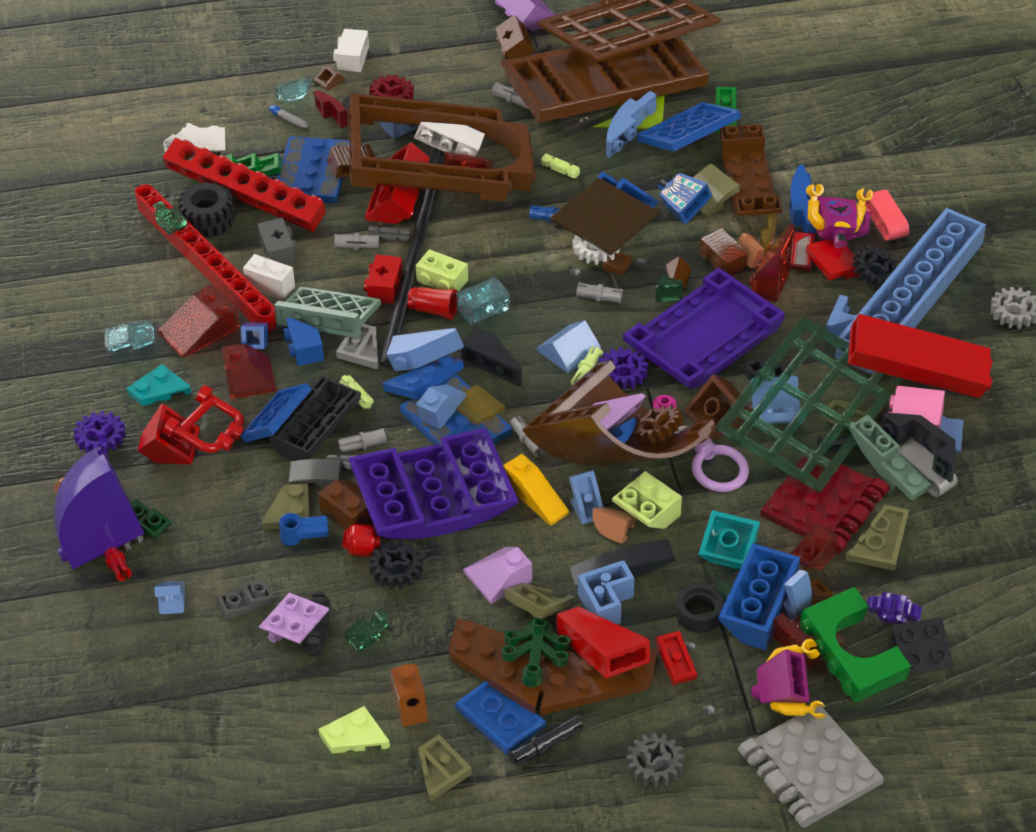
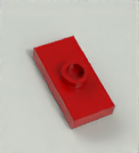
M680 631L657 636L655 643L672 685L697 679L698 674Z

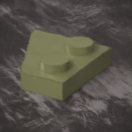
M440 734L418 748L430 801H433L472 775V768Z

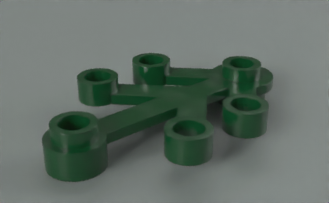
M535 618L527 623L526 629L519 632L508 630L504 633V644L506 646L502 647V660L512 662L517 657L530 652L529 664L522 670V683L524 685L537 687L542 684L543 671L539 666L541 653L552 660L553 664L557 667L568 665L569 654L565 651L570 649L571 639L566 635L558 636L552 631V624L546 619ZM529 637L532 638V640L517 646L520 641ZM547 639L548 641L553 643L555 645L556 650L558 651H555L543 640Z

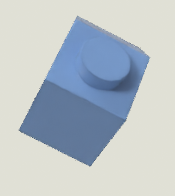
M449 385L429 387L416 403L421 421L441 429L465 399L466 393Z

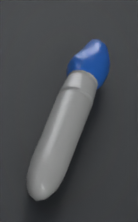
M269 106V110L275 116H279L300 128H309L308 123L299 117L282 110L279 106Z

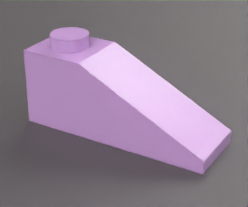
M641 393L594 403L593 405L602 403L609 405L612 411L600 423L608 432H611L640 408L646 396Z

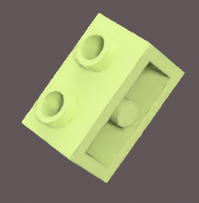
M429 249L416 264V280L423 285L435 289H457L459 292L468 281V264Z

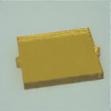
M476 385L467 391H462L467 396L456 409L477 426L488 419H493V416L505 410V406L482 387Z

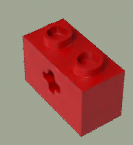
M375 255L374 262L369 264V278H365L364 292H367V297L380 299L381 303H395L403 274L402 257Z

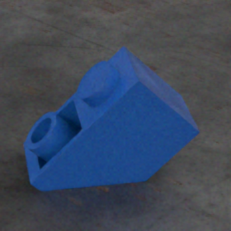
M287 318V328L283 329L286 342L290 341L291 343L288 344L290 357H295L297 366L324 361L323 344L318 329L293 318Z

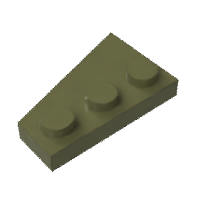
M884 505L870 523V527L865 534H862L854 548L848 551L845 561L895 571L909 510Z

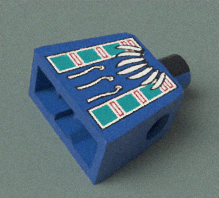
M682 173L677 174L671 181L667 178H662L658 184V188L662 190L659 195L664 205L684 225L712 197L707 183Z

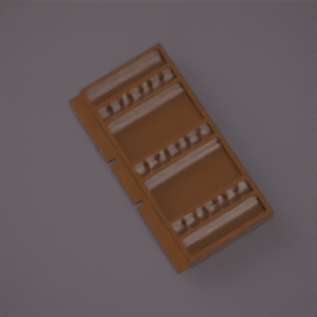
M624 36L615 37V38H610V39H607V40L611 41V40H614V39H617V38H621V37H624ZM679 36L601 62L593 60L574 47L501 61V66L505 70V77L539 123L559 118L565 119L572 115L613 106H622L630 98L638 101L649 91L655 93L656 97L707 86L709 76L708 71ZM596 42L586 43L585 45H587L588 47H592L599 44Z

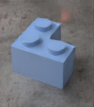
M624 560L578 575V596L587 611L615 624H620V602L634 597V577Z

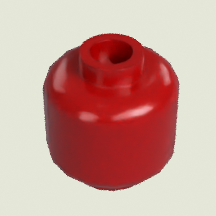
M352 524L348 529L344 530L343 549H347L348 554L351 556L369 557L373 554L374 549L379 548L380 536L376 534L372 525Z

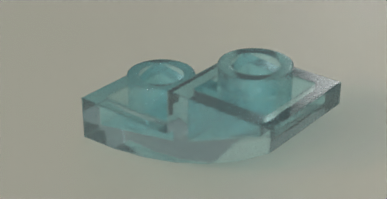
M152 322L127 323L104 330L105 348L109 352L129 345L135 350L155 342Z

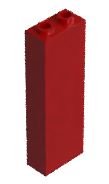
M858 314L850 326L848 364L976 398H981L992 385V377H990V370L993 364V359L990 358L991 348Z

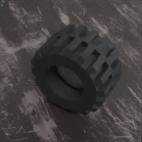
M209 182L197 183L193 187L189 186L178 198L179 213L203 237L219 236L223 231H228L229 227L234 224L235 214L232 194L223 185H218V183L214 182L212 184Z

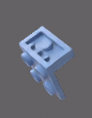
M797 376L752 378L750 380L752 407L755 409L753 412V426L794 424L805 421L804 411H800Z

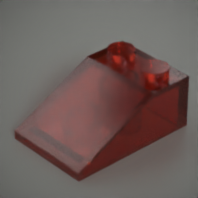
M790 223L766 250L763 258H759L756 265V273H752L750 276L749 286H752L751 290L765 300L778 301L791 273L795 224Z
M210 284L193 293L159 328L158 334L182 358H185L238 329L240 326L237 308Z

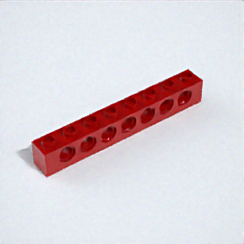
M175 137L162 157L167 169L201 184L204 182L212 184L214 182L218 183V185H223L225 189L230 191L233 198L276 217L283 218V220L313 233L326 213L323 201L315 195L309 196L296 187H288L278 179L272 180L260 171L254 172L249 170L244 164L233 163L223 155L217 156L205 147L199 148L194 146L189 140H181Z

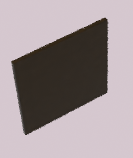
M598 177L550 217V221L612 255L659 215V211Z

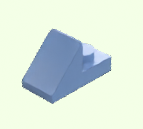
M839 295L826 324L825 341L837 340L856 317V315L850 314L851 307L848 306L849 297Z
M590 470L569 477L574 496L570 501L582 524L593 522V508H603L594 471Z
M185 581L159 582L154 587L155 597H158L159 613H183L185 610Z

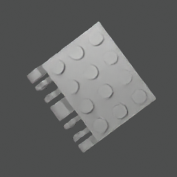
M823 707L815 709L816 714L823 713L826 715L823 719H816L811 713H805V716H796L757 738H750L744 741L738 747L739 753L744 759H747L751 766L768 760L759 767L757 773L761 778H764V783L775 796H779V800L783 804L791 802L798 797L800 798L791 805L789 812L793 817L795 816V820L802 828L811 825L880 786L884 780L880 772Z

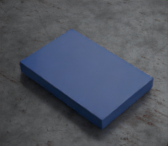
M304 383L279 390L240 437L245 442L274 435L312 390L310 386Z
M486 681L455 703V709L506 756L509 755L510 751L517 749L529 738L546 727V721L536 712L533 714L491 687Z

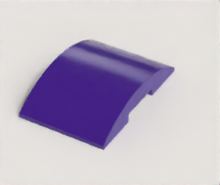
M487 428L441 437L440 444L397 453L395 448L349 457L350 466L378 536L396 539H417L445 535L485 522L518 504L516 494Z

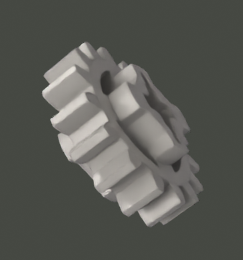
M1010 287V291L1002 288L1001 293L996 292L991 300L990 313L994 314V320L1001 319V325L1008 323L1009 328L1017 325L1018 329H1021L1023 324L1026 327H1030V322L1036 323V295L1030 296V290L1022 292L1023 289L1021 287L1018 290Z

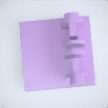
M288 593L262 622L259 628L269 632L268 639L273 643L281 641L283 637L300 644L329 611V608Z

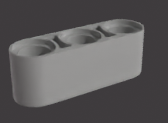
M910 439L900 445L898 452L931 483L930 489L927 492L932 496L939 497L957 485L958 479L955 473L953 481L949 483L932 470L934 455L917 441Z

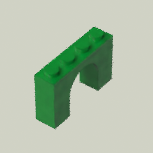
M855 587L803 609L799 622L803 634L808 635L810 639L816 642L817 646L814 649H817L819 655L824 658L830 673L837 677L841 683L842 690L847 696L851 697L854 703L906 680L911 668L910 663L897 646L870 658L852 656L840 647L836 634L851 625L863 621L868 609L867 603Z

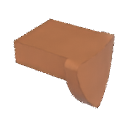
M743 233L737 243L748 252L747 265L750 268H757L765 249L751 234Z

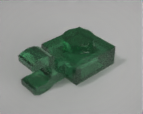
M161 201L153 204V207L157 210L154 212L156 222L168 235L187 226V219L175 207L168 210Z
M380 609L373 614L369 622L362 618L344 631L345 639L360 653L380 639L379 631L384 630L389 625V622L386 620L388 615Z

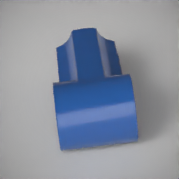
M294 513L284 514L279 520L281 542L285 545L293 546L298 544L301 539L328 537L327 516L300 518Z

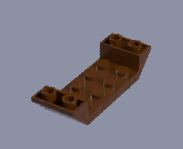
M762 124L725 126L720 128L724 172L738 183L740 191L730 197L734 217L782 213L780 197L774 194L764 152L765 134Z

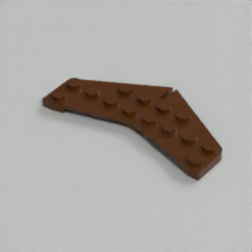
M457 619L449 645V658L452 662L483 682H488L491 687L533 714L536 712L539 697H543L540 715L645 691L652 684L658 656V649L650 648V663L606 679L575 651H565L569 654L568 665L565 667L555 666L552 660L541 653L539 666L543 671L542 684L537 687H528L522 683V670L529 664L530 652L517 657L512 662L502 660V647L506 646L504 644V633L469 620ZM520 641L517 646L524 644L526 642Z

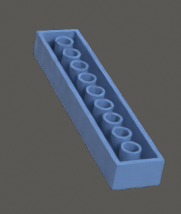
M946 208L858 314L915 328L981 247L986 224ZM856 317L837 339L835 358L847 364L850 326ZM854 366L874 376H877V374L879 373L873 370Z

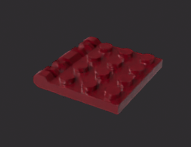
M809 449L762 507L760 516L835 553H841L852 539L850 533L855 534L858 531V527L863 525L870 516V513L875 509L874 503H879L890 487L879 478L872 479Z

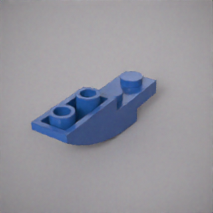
M803 164L798 166L792 179L789 204L790 219L793 227L801 226L803 232L816 234L815 227L809 222L807 217L808 200H811V197L806 193V188L811 185L810 173L806 172Z

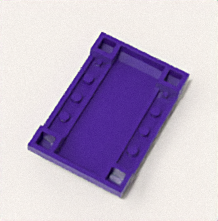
M717 268L703 278L702 286L644 326L638 323L623 334V341L635 350L640 351L642 355L686 387L697 389L706 383L712 375H717L775 333L784 321L785 313L722 269Z

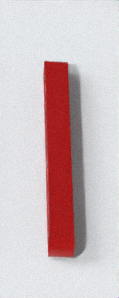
M148 184L138 186L135 189L138 210L251 323H268V332L273 331L277 326L274 305L157 190Z

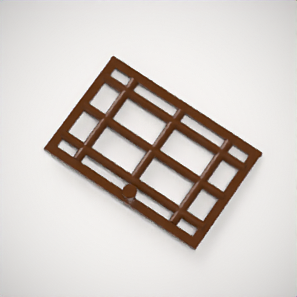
M600 0V2L539 20L537 25L593 60L601 62L721 23V18L689 0H672L676 3L670 5L659 0ZM647 3L657 8L632 17L621 13L622 11ZM687 8L695 14L686 16L678 10ZM666 14L676 19L652 28H647L640 24V22ZM614 17L619 20L591 30L582 25L600 18ZM628 26L638 31L611 41L600 36ZM573 28L579 34L570 36L562 30ZM591 39L599 45L588 47L581 41Z

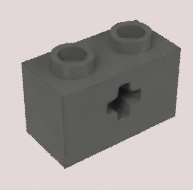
M283 218L257 223L259 240L265 257L282 264L294 263V253H298L296 241L291 240V228L285 225Z

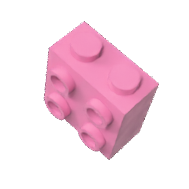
M897 386L896 394L891 395L890 409L893 410L889 413L922 415L940 428L945 391Z

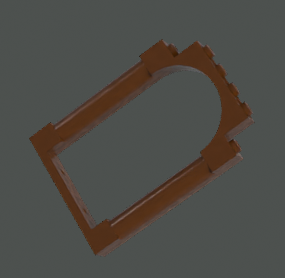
M356 93L350 94L348 107L350 186L376 188L377 184L459 192L478 194L480 199L505 202L507 193H511V189L529 191L531 183L535 182L536 170H533V146L530 145L531 133H528L527 124L505 122V118L501 116V109ZM374 121L416 126H419L421 122L466 125L484 133L483 138L503 145L514 155L517 161L503 168L480 169L361 156L360 124L374 125Z

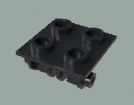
M942 617L892 625L894 635H891L892 644L897 645L911 665L908 675L954 667Z

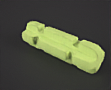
M544 154L541 158L542 166L551 167L550 169L564 175L568 174L567 176L575 179L580 174L578 166L573 164L570 166V163L556 157L553 159L552 155Z
M350 375L342 376L339 383L361 392V399L358 404L363 409H370L374 400L367 395Z

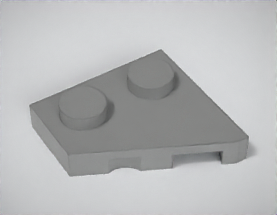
M363 324L361 326L362 334L358 338L346 336L337 349L336 356L338 359L378 369L376 327Z

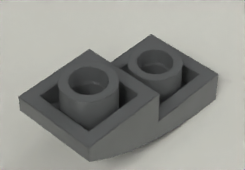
M334 459L292 461L289 483L309 484L315 482L318 487L330 485L335 480H341L342 462Z
M261 580L243 583L241 591L218 594L216 603L223 618L229 619L250 613L274 601V596L267 581Z

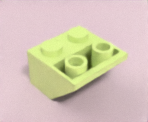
M646 471L612 498L614 503L648 527L665 529L681 516L682 496Z

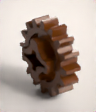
M670 405L667 408L662 406L660 410L654 408L649 410V413H645V417L637 419L638 423H636L633 433L638 442H643L645 445L650 441L652 444L657 440L662 442L667 440V437H671L673 432L679 431L678 427L684 425L682 422L684 418L678 407L673 408Z

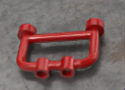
M203 385L195 398V401L201 405L182 423L171 417L166 422L162 433L169 438L175 435L206 453H216L221 449L228 452L234 443V439L238 441L245 430L243 428L244 417L236 408L214 396L212 388ZM214 406L231 416L235 422L232 421L224 433H220L214 443L209 444L187 431Z

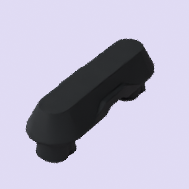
M322 591L314 592L310 601L328 607L329 611L303 639L304 650L312 656H317L324 650L329 629L331 603Z

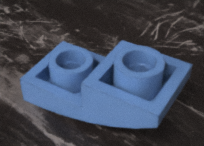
M799 570L784 584L788 598L783 603L790 623H795L801 617L803 609L811 606L812 590L808 572Z

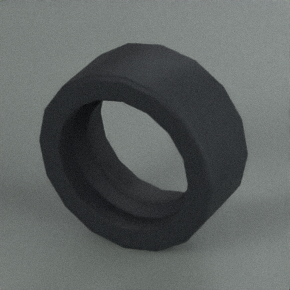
M702 583L685 587L678 594L676 600L677 620L684 628L693 632H709L717 628L721 623L719 615L725 604L722 594L711 585ZM701 600L712 604L715 610L708 615L699 616L687 611L685 606L692 601Z

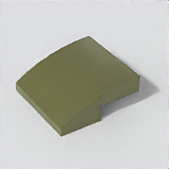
M712 163L693 177L707 183L712 193V197L698 211L706 218L723 209V202L740 191L739 184Z

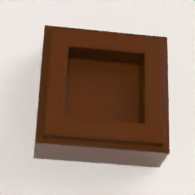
M614 253V260H610V257H607V261L602 263V269L622 276L631 264L632 257L622 253Z

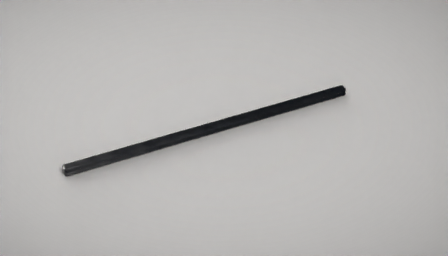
M435 148L431 163L444 165L447 153ZM424 189L380 359L381 364L386 367L391 366L386 354L393 336L401 335L408 308V293L413 288L416 264L420 261L437 190Z

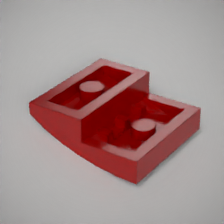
M833 239L815 242L806 246L805 252L829 281L841 276L850 279L860 275L854 273L856 270L852 266L854 254L847 246L836 248Z

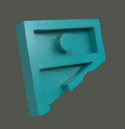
M163 364L126 388L127 394L141 406L153 404L156 401L169 400L172 394L184 392L185 395L192 393L191 386Z

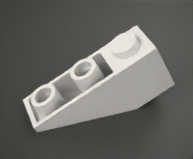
M421 122L414 138L472 164L485 134L466 125Z

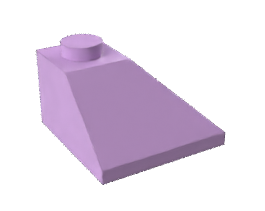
M504 547L463 569L466 576L490 604L505 596V589L520 583L529 584L532 582V562L518 547Z

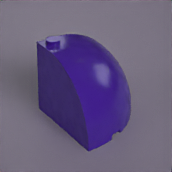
M98 446L76 461L60 484L54 506L55 530L61 546L57 550L63 562L69 561L73 569L103 555L109 548H117L145 534L103 448Z

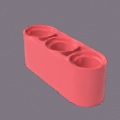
M886 189L873 192V197L865 203V206H867L866 211L871 212L870 217L886 241L907 237L909 235L908 222Z

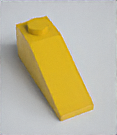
M520 454L503 465L516 496L550 526L569 514V510L539 468L526 456Z

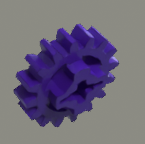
M619 347V351L611 348L610 354L604 352L603 358L598 359V363L610 360L613 362L616 368L609 376L618 386H622L623 390H626V386L634 389L635 383L641 385L642 379L647 377L648 363L645 362V356L639 357L640 351L633 353L630 347L626 351L622 347Z
M101 410L99 415H96L95 412H91V417L84 415L83 422L77 421V427L73 428L75 444L78 445L80 451L85 449L86 453L101 446L107 455L109 449L116 451V444L122 445V439L126 438L124 422L121 421L120 416L114 417L113 412L105 415L104 410Z
M883 592L882 596L879 597L874 595L872 597L868 596L867 611L877 614V618H880V621L903 624L909 621H920L922 607H919L918 604H912L907 596Z

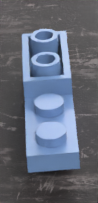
M649 91L637 102L630 98L617 111L607 132V157L610 158L616 152H619L625 144L632 141L637 134L636 126H639L645 118L655 112L657 107L655 93Z

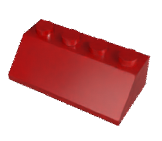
M411 142L388 159L428 163L430 158ZM377 184V187L373 190L364 218L367 221L398 224L404 219H409L414 213L413 207L418 200L420 188Z

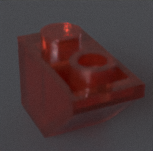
M816 524L790 555L800 557V564L809 569H823L836 554L838 535Z

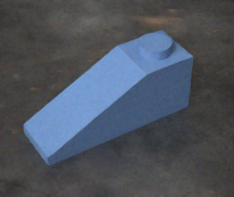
M456 328L393 336L386 355L395 371L419 368L462 349L464 344Z

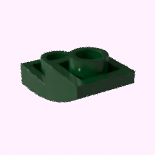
M138 499L131 503L145 533L143 535L155 539L172 525V521L156 508L150 510Z

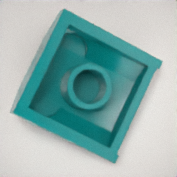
M712 510L699 550V557L713 564L740 569L752 543L756 544L760 522Z

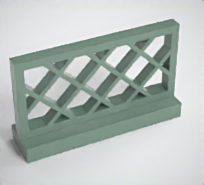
M300 286L285 302L278 301L274 307L277 325L287 326L286 319L293 318L317 328L319 332L358 338L362 334L361 326L378 309L381 301L377 298Z

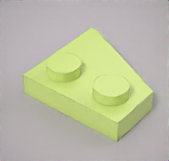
M365 706L318 729L319 736L331 753H343L348 750L365 751V747L381 745V749L390 747L388 738Z

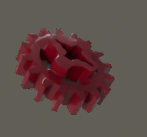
M387 74L385 78L379 76V80L373 79V83H370L369 95L413 100L414 85H411V81H405V77L398 78V75L390 76Z

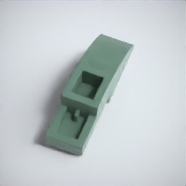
M869 415L850 425L849 429L861 451L876 472L893 490L899 488L913 501L930 489L931 483L898 452L900 446Z

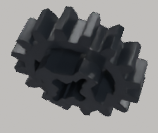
M867 244L865 248L861 247L854 255L852 266L856 268L854 273L861 275L860 281L866 280L867 286L873 284L874 289H877L883 285L897 268L895 265L898 261L892 260L893 254H886L885 248L879 250L877 245L872 248Z
M400 540L398 545L390 541V546L381 544V550L374 549V556L370 557V574H373L374 581L380 580V586L382 587L389 584L390 589H393L395 585L403 589V584L407 583L411 586L412 579L419 580V573H423V556L420 555L418 548L413 549L412 543L404 546L402 540Z

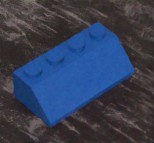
M752 543L719 615V621L741 643L766 651L785 608L783 602L788 598L784 584L799 571L800 557Z

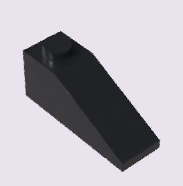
M476 327L463 341L464 346L461 349L462 360L520 386L522 384L521 366L496 336Z

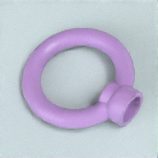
M710 438L695 446L697 454L692 461V472L702 486L716 492H729L738 489L746 482L749 475V465L739 451L725 445H714ZM716 454L729 456L737 462L740 469L739 475L730 482L713 481L706 477L702 471L701 465L703 460H710Z

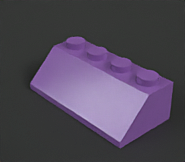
M541 0L495 1L499 7L506 9V15L509 17L516 15L526 28L533 32L542 29L537 25V21L555 16Z

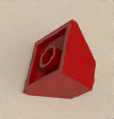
M162 404L142 432L137 451L155 463L190 465L193 461L195 447L175 435L169 438L162 433L166 422L171 417H174L181 423L186 418L165 404ZM194 424L187 432L198 438L200 427Z

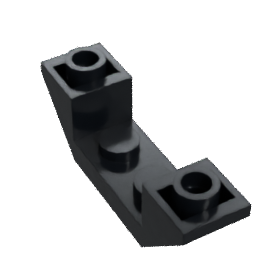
M889 412L883 414L881 428L897 444L911 437L934 453L932 470L949 483L953 481L956 463L954 438L922 415Z

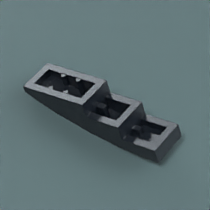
M666 539L607 552L570 566L575 586L578 589V575L624 560L634 579L676 561L669 540Z

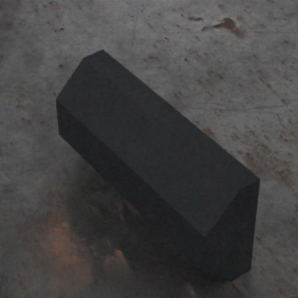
M321 375L312 385V390L275 434L269 436V442L287 459L292 461L310 459L359 402L361 392Z

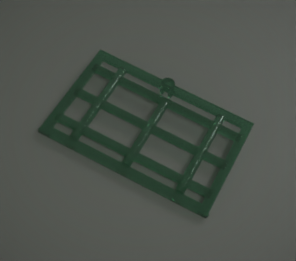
M803 316L716 425L715 430L821 493L857 442L851 433L831 461L823 457V455L844 428L850 431L849 427L854 423L850 419L870 392L878 396V398L864 416L869 415L874 420L895 392L897 386L901 384L903 378L874 371L870 378L866 379L845 366L848 363L849 343ZM805 329L813 333L806 343L799 339ZM821 338L844 351L837 361L814 348ZM792 346L799 349L800 351L751 413L745 410V405L765 381L773 379L775 375L774 368ZM808 355L831 368L811 396L787 383ZM838 374L843 375L862 387L842 415L819 402V399ZM883 375L891 379L884 389L876 385ZM780 390L804 403L783 432L760 419V416ZM812 409L836 422L815 451L791 437ZM738 416L745 421L738 430H735L730 425ZM753 426L776 439L769 450L746 436ZM785 445L808 458L802 469L778 456V453ZM817 464L825 469L818 479L810 475Z

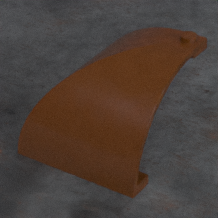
M610 360L597 363L522 429L537 447L561 460L588 466H616L683 454L699 443L708 440L711 437L710 433L717 426L713 419L698 421L693 426L683 425L678 427V432H673L671 437H667V440L662 442L657 440L654 444L650 441L646 445L643 442L639 443L632 432L627 441L622 443L600 423L612 411L607 403L593 405L594 403L628 396L609 376L616 368ZM640 406L623 423L632 418H635L636 423H638L637 419L645 417L644 414L649 413V411Z

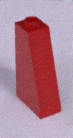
M579 606L557 614V635L568 636L571 639L570 647L606 679L650 663V640Z

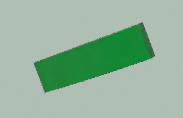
M256 153L239 159H235L233 154L225 156L231 162L244 164L249 170L254 172L260 171L265 175L282 173V158L279 153L258 159Z

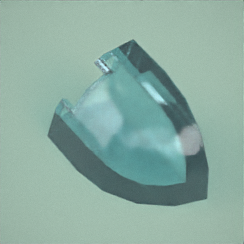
M310 77L279 84L275 90L278 99H283V104H287L305 97L310 90Z

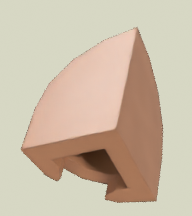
M593 508L592 518L595 527L601 535L615 542L624 543L628 539L626 533L629 527H635L637 518L617 509Z

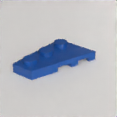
M443 356L438 360L382 383L384 391L417 399L429 387L439 385L464 368L463 361L452 356Z

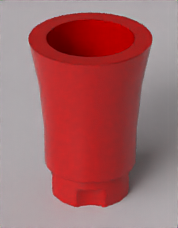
M413 287L408 293L407 305L409 309L438 315L449 320H453L457 313L459 304L457 289Z

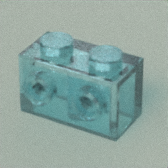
M496 276L456 293L457 309L470 325L510 309L509 292Z

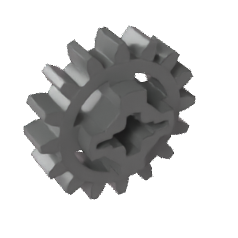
M656 733L652 734V738H648L644 734L642 735L641 742L635 739L633 740V747H628L626 765H628V773L634 774L636 782L643 779L644 786L652 782L654 787L658 788L659 782L668 786L669 779L677 781V775L683 772L684 755H682V747H676L675 739L667 741L666 734L661 738H657Z

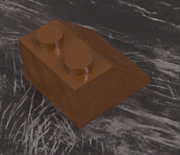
M716 375L710 377L684 409L695 423L713 419L717 427L710 433L711 440H715L740 428L755 410L728 380Z
M335 480L318 493L320 512L342 529H348L352 524L371 525L373 523L357 483Z

